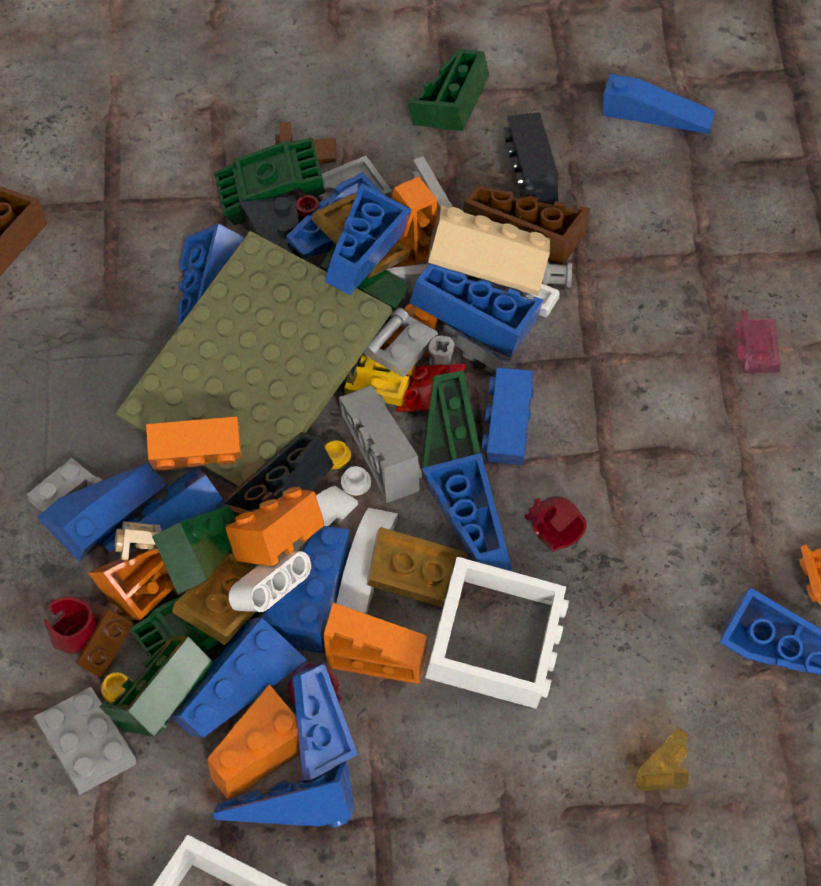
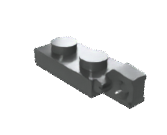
M445 324L440 336L451 338L455 347L462 350L461 355L475 362L479 360L484 363L486 371L496 375L497 368L514 369L516 367L514 361L488 345L466 335L451 325Z

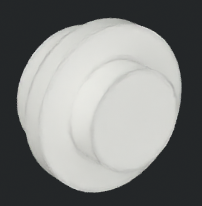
M350 467L341 478L342 489L350 495H362L370 489L371 477L362 467Z

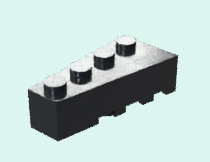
M540 112L507 116L508 127H503L505 144L507 143L509 159L511 158L512 170L513 174H516L517 189H519L521 198L527 196L538 197V202L554 205L555 201L559 202L558 171Z
M301 432L216 507L220 509L230 505L232 512L238 516L258 510L260 508L259 505L265 501L282 497L283 492L289 488L300 487L301 490L313 491L334 464L318 436Z

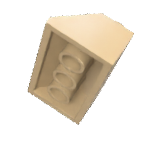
M441 206L431 233L428 263L538 296L550 254V238H546L538 232L530 233L520 230L512 224L503 225L491 221L485 216L467 214L456 207L447 208Z

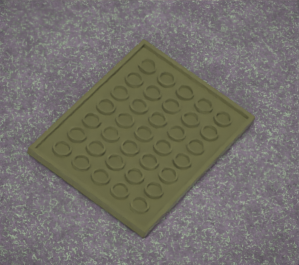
M249 231L115 414L120 420L146 435V424L238 417L242 459H236L233 464L221 465L211 463L201 466L237 488L299 433H306L388 319L392 309L389 305L357 288L351 295L338 290L325 282L326 271Z

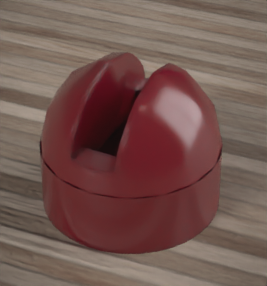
M304 195L297 200L296 206L299 216L304 219L306 216H311L318 209L319 202L315 196ZM308 205L310 210H305L304 206Z

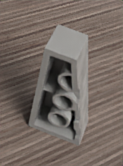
M369 386L339 397L340 415L385 502L389 503L420 491L419 478H422V471L418 464V455L397 425L394 417L388 411L383 396H378L373 386Z

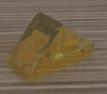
M678 727L637 771L636 788L641 791L681 789L688 786L689 772L680 764L689 752V749H687L689 734Z

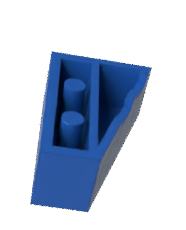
M497 368L496 377H490L489 395L494 396L492 406L487 405L485 423H490L489 434L483 435L482 451L487 452L488 462L524 465L528 423L531 416V397L533 398L534 395L533 371Z

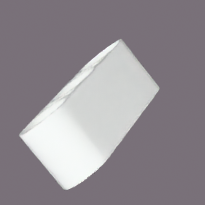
M282 552L277 556L279 563L274 567L266 565L255 567L231 587L229 592L231 607L236 611L264 612L307 578L311 570V562L308 555L304 552H291L290 554Z

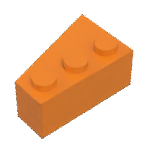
M418 176L401 183L392 192V200L411 209L404 233L400 238L411 250V253L406 260L390 268L413 266L428 260L431 233L437 219V198Z
M238 417L146 424L148 460L155 472L186 467H201L211 463L221 465L233 464L236 459H242Z
M293 487L285 490L282 497L261 503L258 510L238 515L235 518L236 521L226 526L225 529L237 562L274 567L279 563L277 558L279 554L283 551L285 554H290L294 550V542L299 538L301 542L306 541L321 529L325 523L315 491L301 490L300 487Z
M154 545L152 550L140 549L129 554L128 561L121 560L120 558L88 572L108 600L124 610L122 617L127 620H142L175 588L156 545Z
M333 602L324 632L328 668L420 684L428 655L427 635Z
M269 684L207 758L210 777L227 799L236 797L300 755L297 717Z

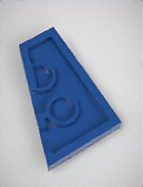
M325 664L315 665L293 676L303 781L311 780L358 755Z

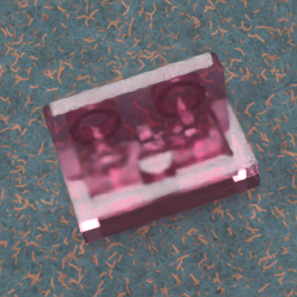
M741 310L740 321H735L736 339L741 338V344L737 346L738 362H743L744 373L780 372L781 365L776 320H749L748 310Z

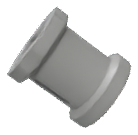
M547 262L543 284H560L571 288L572 262H568L567 265L549 264Z
M436 336L430 340L429 352L431 357L429 365L455 364V358L452 355L455 344L451 338Z

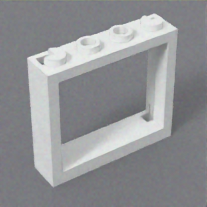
M457 557L425 678L536 709L541 696H548L551 680L546 679L547 671H553L557 658V653L552 652L553 644H559L563 631V626L558 625L560 617H565L569 600L564 599L566 587ZM464 581L551 605L534 683L445 658Z
M189 835L186 836L153 885L178 886L193 865L232 886H287Z

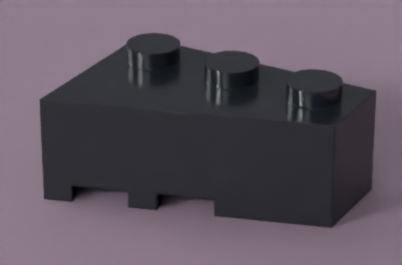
M295 195L239 201L242 224L248 232L252 231L302 258L286 240V236L299 224Z

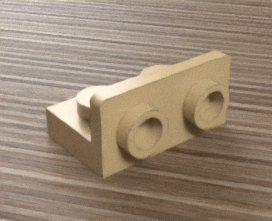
M123 522L122 529H116L115 536L116 552H120L121 560L128 561L130 542L135 543L136 548L154 549L155 543L152 536L162 532L161 526Z

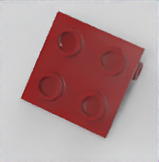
M466 365L415 366L409 380L408 389L403 396L402 406H397L396 412L428 411L432 378L437 375L462 371Z

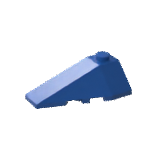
M618 74L609 75L604 91L603 116L710 134L715 115L714 110L641 78Z
M362 172L341 182L327 200L324 199L319 203L316 211L354 193L357 195L361 183L381 194L383 193ZM315 212L311 216H306L286 236V240L302 258L330 252L335 244L312 220Z
M220 224L186 237L180 259V270L184 271V280L182 279L179 282V290L183 291V298L178 304V328L245 237Z
M146 463L60 497L42 512L37 519L80 562L101 544L106 537L119 528L123 522L130 519L166 488L168 484Z
M194 467L164 489L167 494L163 499L152 500L146 504L141 512L143 515L139 519L134 516L126 522L160 525L162 531L179 522L217 510L216 506L223 499L208 477L198 467ZM116 530L102 541L108 552L116 550Z
M752 588L744 591L727 619L719 644L747 660L821 676V629Z
M345 761L311 780L303 781L302 779L299 782L293 783L285 779L269 788L267 793L262 794L261 790H254L219 802L213 812L214 819L317 827L329 824V827L341 826L347 823L348 819H351L354 810L348 763Z

